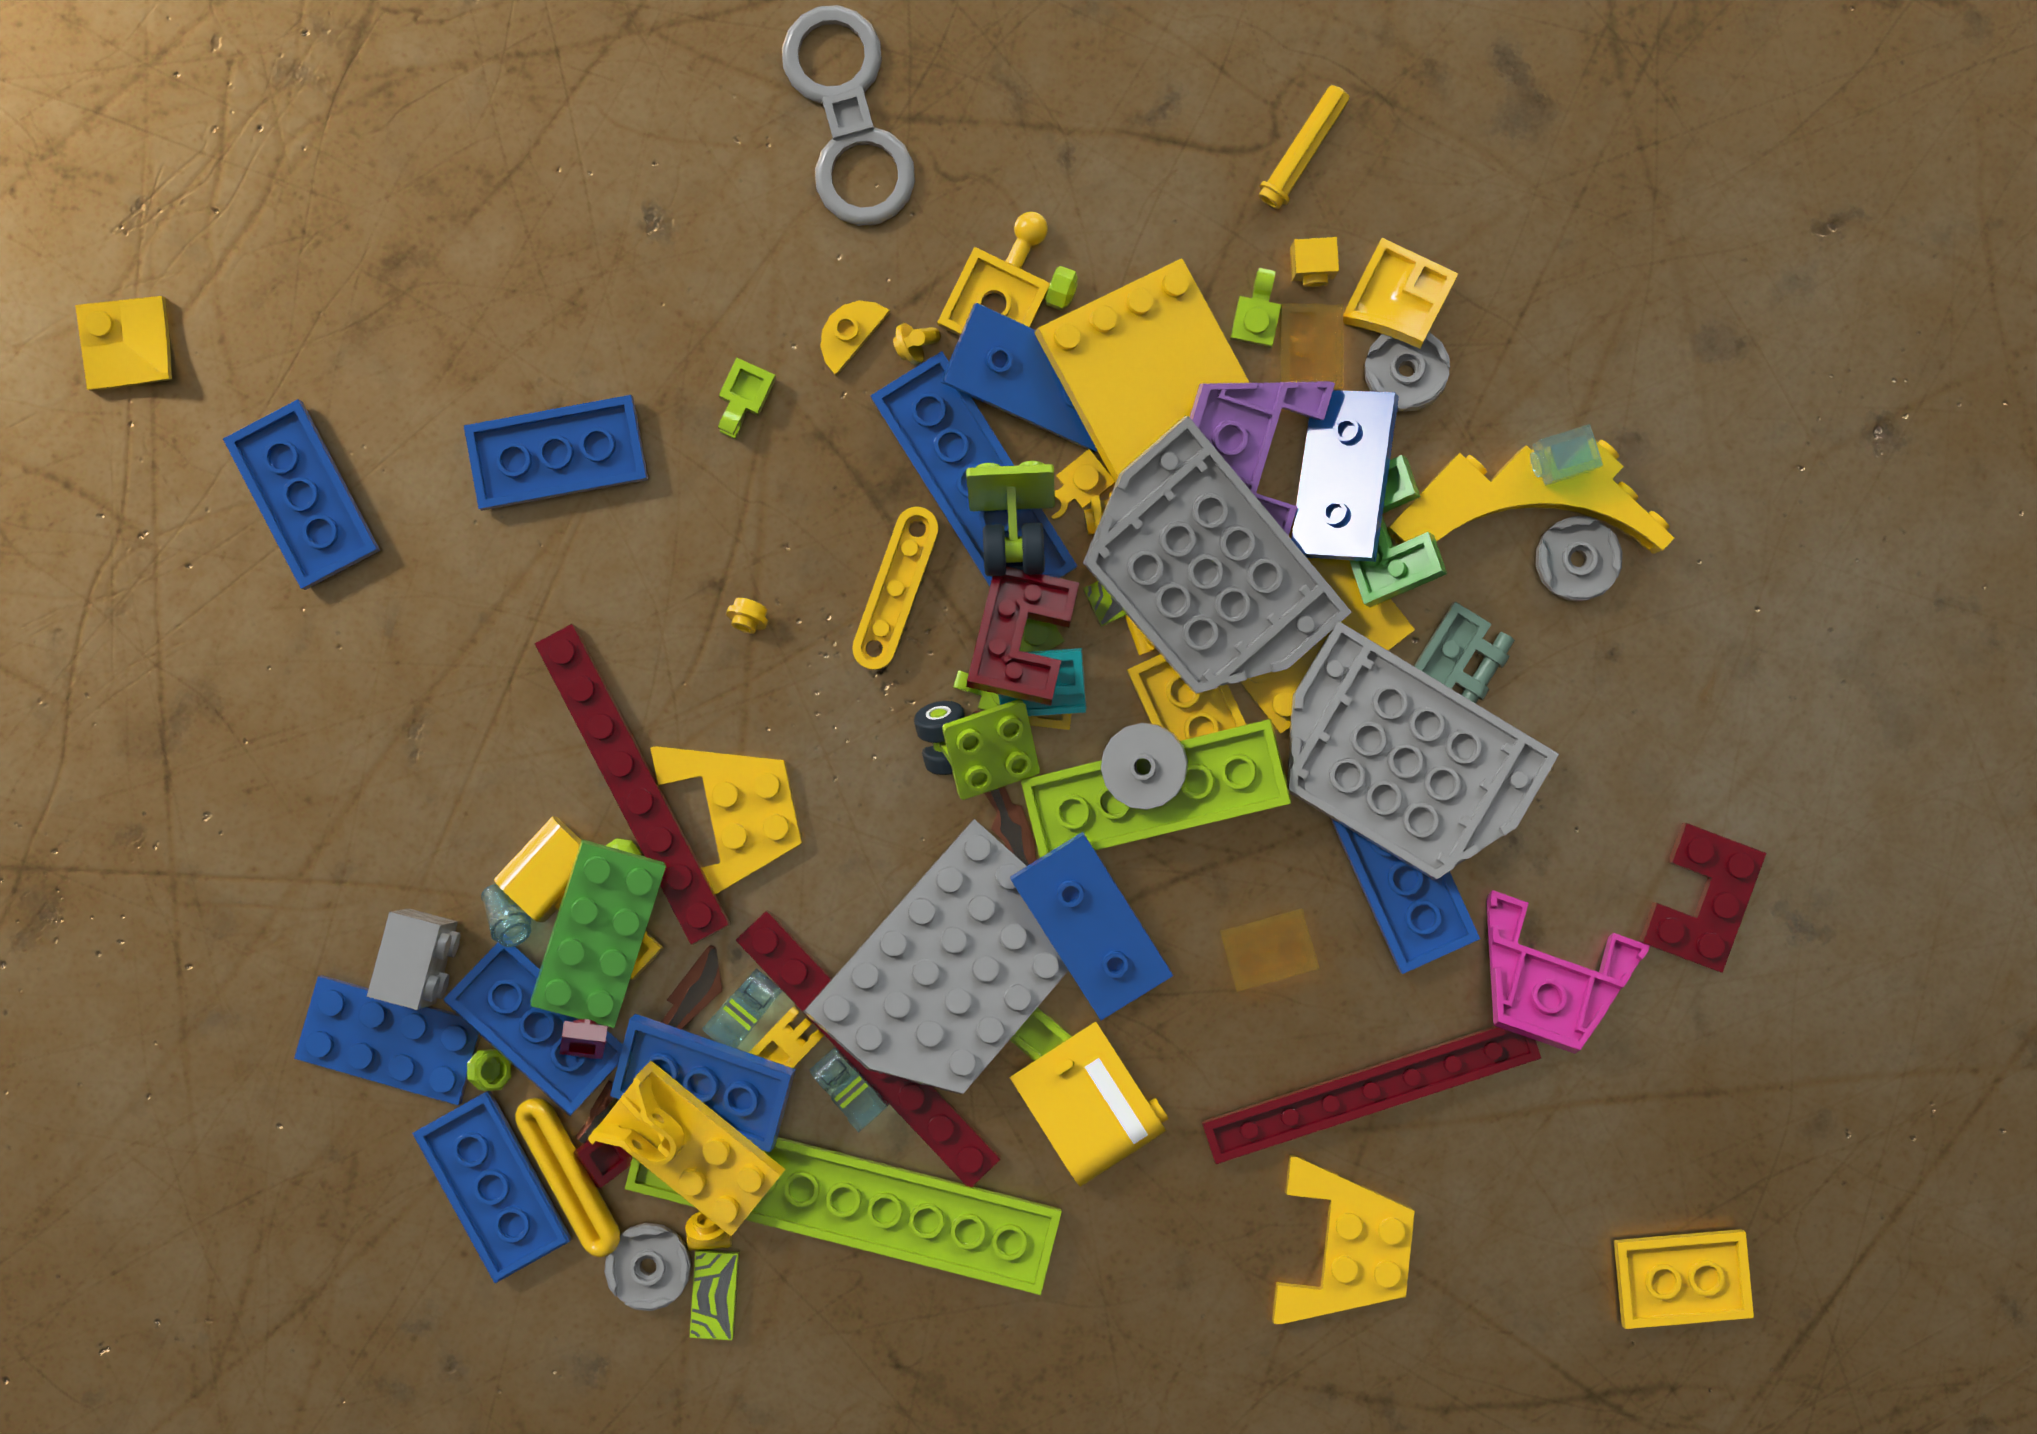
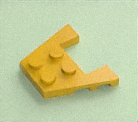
M658 746L650 748L658 785L701 776L703 778L720 863L701 868L715 895L803 843L785 760Z
M1289 1155L1285 1193L1290 1196L1327 1199L1330 1201L1321 1286L1276 1282L1273 1323L1285 1324L1406 1297L1415 1211L1373 1190L1351 1182L1336 1173L1314 1165L1301 1157Z

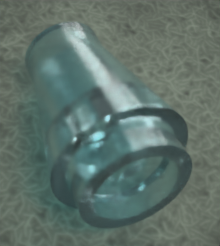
M497 884L490 885L484 889L481 899L485 905L492 939L504 947H514L523 943L531 934V917Z

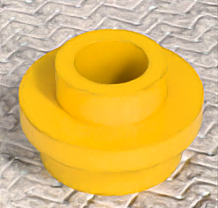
M736 598L734 605L729 606L726 611V616L732 620L731 625L745 633L754 634L756 629H766L768 624L766 618L767 608L750 599Z

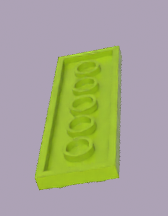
M1271 719L1180 741L1184 746L1188 760L1185 782L1179 793L1167 803L1147 810L1129 807L1114 798L1104 783L1101 772L1102 760L1021 780L1040 858L1081 832H1084L1094 850H1099L1291 804L1292 801ZM1140 758L1136 763V768L1139 773L1148 774L1151 770V764L1147 759Z

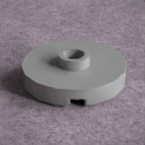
M1430 332L1421 349L1382 334L1371 345L1364 365L1365 381L1370 391L1395 392L1399 396L1398 411H1418L1433 404L1443 393L1450 375L1449 355L1443 343ZM1404 365L1410 366L1414 370V374L1409 377L1400 374L1399 368Z
M1573 516L1555 523L1543 534L1536 549V568L1541 582L1553 594L1568 601H1586L1603 595L1614 584L1622 569V549L1617 536L1600 521L1592 517ZM1579 552L1583 555L1584 563L1581 567H1576L1572 564V553Z
M1139 723L1124 727L1111 737L1103 751L1101 772L1105 786L1114 798L1129 807L1146 810L1162 806L1175 797L1185 782L1188 769V760L1184 746L1175 734L1166 728L1150 723ZM1140 758H1145L1150 762L1151 770L1148 774L1138 772L1136 763Z
M643 1223L629 1227L619 1236L620 1242L614 1252L606 1256L604 1270L608 1287L615 1296L633 1309L653 1311L668 1306L682 1294L690 1279L692 1261L687 1245L677 1232L662 1224ZM647 1258L654 1260L656 1271L652 1273L646 1272L642 1268V1261Z

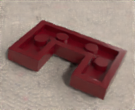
M1007 566L1004 576H992L966 687L1051 706L1061 660L1022 652L1020 647L1027 619L1070 627L1079 582L1043 574L1026 575L1024 570Z
M1682 823L1668 863L1708 877L1694 916L1653 902L1639 942L1723 973L1767 853L1691 824Z

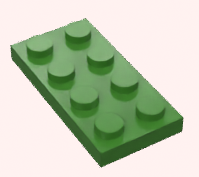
M581 839L530 1000L532 1007L578 1019H589L600 1025L615 1028L666 868L665 862Z

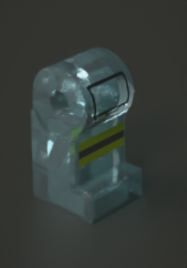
M756 968L735 993L727 999L716 1014L712 1016L702 1030L716 1042L737 1049L783 990Z
M836 1047L809 1069L814 1079L832 1097L831 1100L848 1118L847 1120L858 1133L889 1105Z

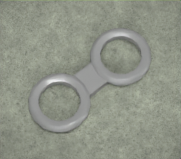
M839 5L818 6L802 14L788 29L782 46L783 69L791 85L809 100L823 104L833 138L821 150L815 168L816 190L824 206L840 220L858 226L877 225L896 216L909 201L915 184L914 162L906 146L892 133L873 127L864 93L876 80L882 57L881 43L872 24L857 11ZM838 24L848 27L859 36L864 46L865 58L861 70L852 80L839 86H824L815 83L804 74L800 66L799 51L803 40L812 30L822 25ZM870 144L882 148L893 158L898 170V180L893 193L886 201L874 207L860 208L848 204L837 194L833 186L832 172L837 159L844 151L856 145Z

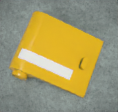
M1096 1021L1010 1077L1066 1168L1080 1187L1167 1131L1162 1123L1169 1118L1156 1098L1148 1102Z

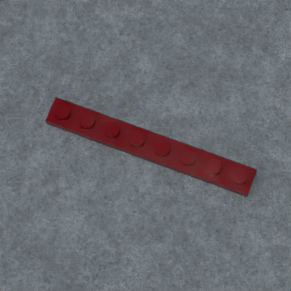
M570 624L536 642L535 646L644 856L665 862L666 868L660 887L690 944L694 945L731 925L576 626Z
M768 910L736 939V942L802 1012L832 980L828 973ZM810 1019L966 1186L973 1187L1001 1160V1157L935 1087L867 1070Z
M1494 1026L1201 1122L1214 1162L1219 1164L1542 1058L1536 1040Z

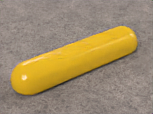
M531 1098L523 1101L518 1106L515 1114L518 1129L579 1241L592 1256H608L618 1247L620 1230L595 1183L574 1154L576 1148L556 1111L544 1099Z

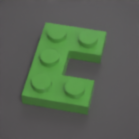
M1403 455L1390 460L1383 513L1421 497L1409 461ZM1383 515L1376 562L1349 560L1363 603L1368 607L1375 606L1447 574L1433 534L1426 532L1393 547Z

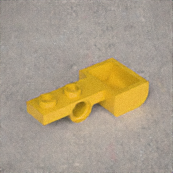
M552 816L494 878V881L534 921L545 922L560 908L581 839L558 817ZM645 931L631 980H635L664 949L647 931Z

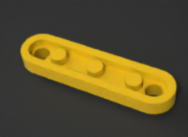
M911 507L900 514L894 527L852 646L856 661L866 669H883L892 662L939 533L936 517L926 508ZM915 522H921L926 527V531L921 537H914L910 534V526ZM872 641L880 642L883 647L882 653L877 657H871L867 653V646Z

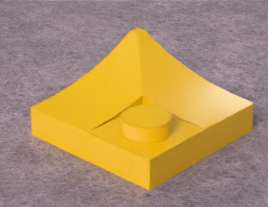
M1381 238L1348 303L1341 322L1393 337L1421 349L1457 279L1458 273Z
M154 296L75 305L87 390H103L172 380L170 336L165 297Z

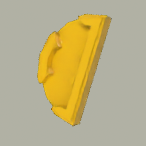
M858 300L842 305L829 316L822 329L820 347L826 365L836 377L890 314L889 309L876 302Z

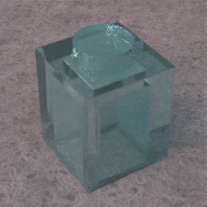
M1590 424L1540 439L1532 445L1534 452L1530 453L1533 471L1537 478H1543L1545 486L1592 472L1603 466Z

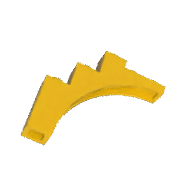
M1593 437L1583 443L1557 472L1551 469L1553 462L1543 451L1536 447L1531 450L1526 445L1490 481L1484 476L1487 473L1486 468L1471 455L1465 458L1459 453L1420 492L1421 497L1413 500L1387 527L1390 538L1398 545L1426 532L1433 534L1437 542L1454 529L1490 514L1516 509L1544 508L1575 512L1598 519L1632 537L1652 554L1663 551L1674 539L1667 531L1670 528L1669 524L1654 511L1648 513L1636 502L1639 497L1631 487L1622 481H1619L1617 484L1613 480L1624 467L1617 461L1619 454L1607 442L1603 440L1597 442Z

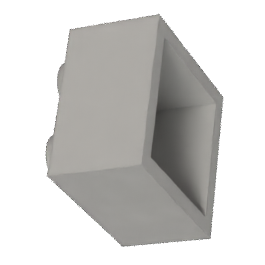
M413 909L389 912L367 997L415 1010L436 1004L437 998L443 999L450 978L449 974L444 973L448 957L453 958L460 943L461 934L455 932L458 921Z

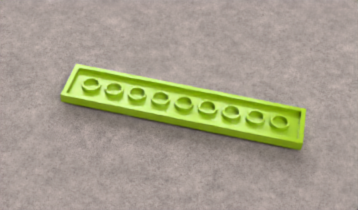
M777 1137L776 1145L771 1152L764 1151L785 1168V1171L745 1220L1041 1295L1062 1209L977 1187H969L962 1183ZM634 1157L632 1158L625 1185L626 1190L694 1207Z

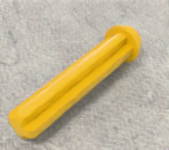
M1334 85L1326 89L1268 181L1261 182L1259 185L1261 191L1258 196L1267 205L1280 209L1282 204L1287 205L1289 203V193L1349 102L1350 96L1345 90Z

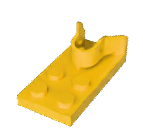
M650 1061L635 1076L632 1084L588 1137L592 1145L597 1141L623 1148L730 1236L735 1233L785 1171V1168L653 1061Z

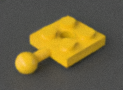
M1026 212L1018 217L1014 225L1017 240L1006 261L977 247L973 248L937 322L938 326L960 336L973 304L979 303L982 305V301L987 295L995 293L1001 295L1007 303L1005 310L1001 313L1002 315L1031 328L1047 295L1050 283L1021 268L1031 246L1040 244L1047 236L1048 225L1042 215L1036 212Z

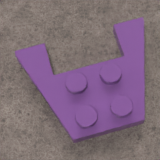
M1318 381L1200 384L1190 419L1289 536L1297 506L1257 494L1256 491L1281 409L1316 420H1324L1335 383Z

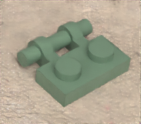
M1453 602L1414 667L1451 689L1454 684L1458 685L1464 690L1462 696L1476 704L1478 699L1483 700L1490 690L1487 685L1498 667L1503 668L1510 656L1507 652L1515 640L1503 632L1499 633L1493 644L1484 640L1483 637L1490 628L1491 623L1459 603ZM1474 652H1477L1484 659L1473 677L1463 672Z

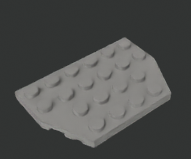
M1184 416L1120 472L1083 561V564L1187 686L1196 694L1225 684L1245 681L1247 678L1288 669L1334 629L1338 621H1343L1352 613L1189 416Z
M1338 621L1293 694L1287 785L1290 794L1435 880L1454 869L1461 862L1471 858L1495 840L1517 828L1559 754Z
M974 819L803 1012L867 1070L885 1073L961 1095L1069 970L1010 879V876L1025 868L1026 865Z

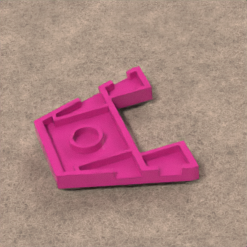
M1492 890L1487 896L1486 904L1494 1026L1576 1054L1582 1049L1619 991L1632 976V972L1645 957L1649 950V945L1613 933L1608 937L1599 972L1518 944L1529 903Z

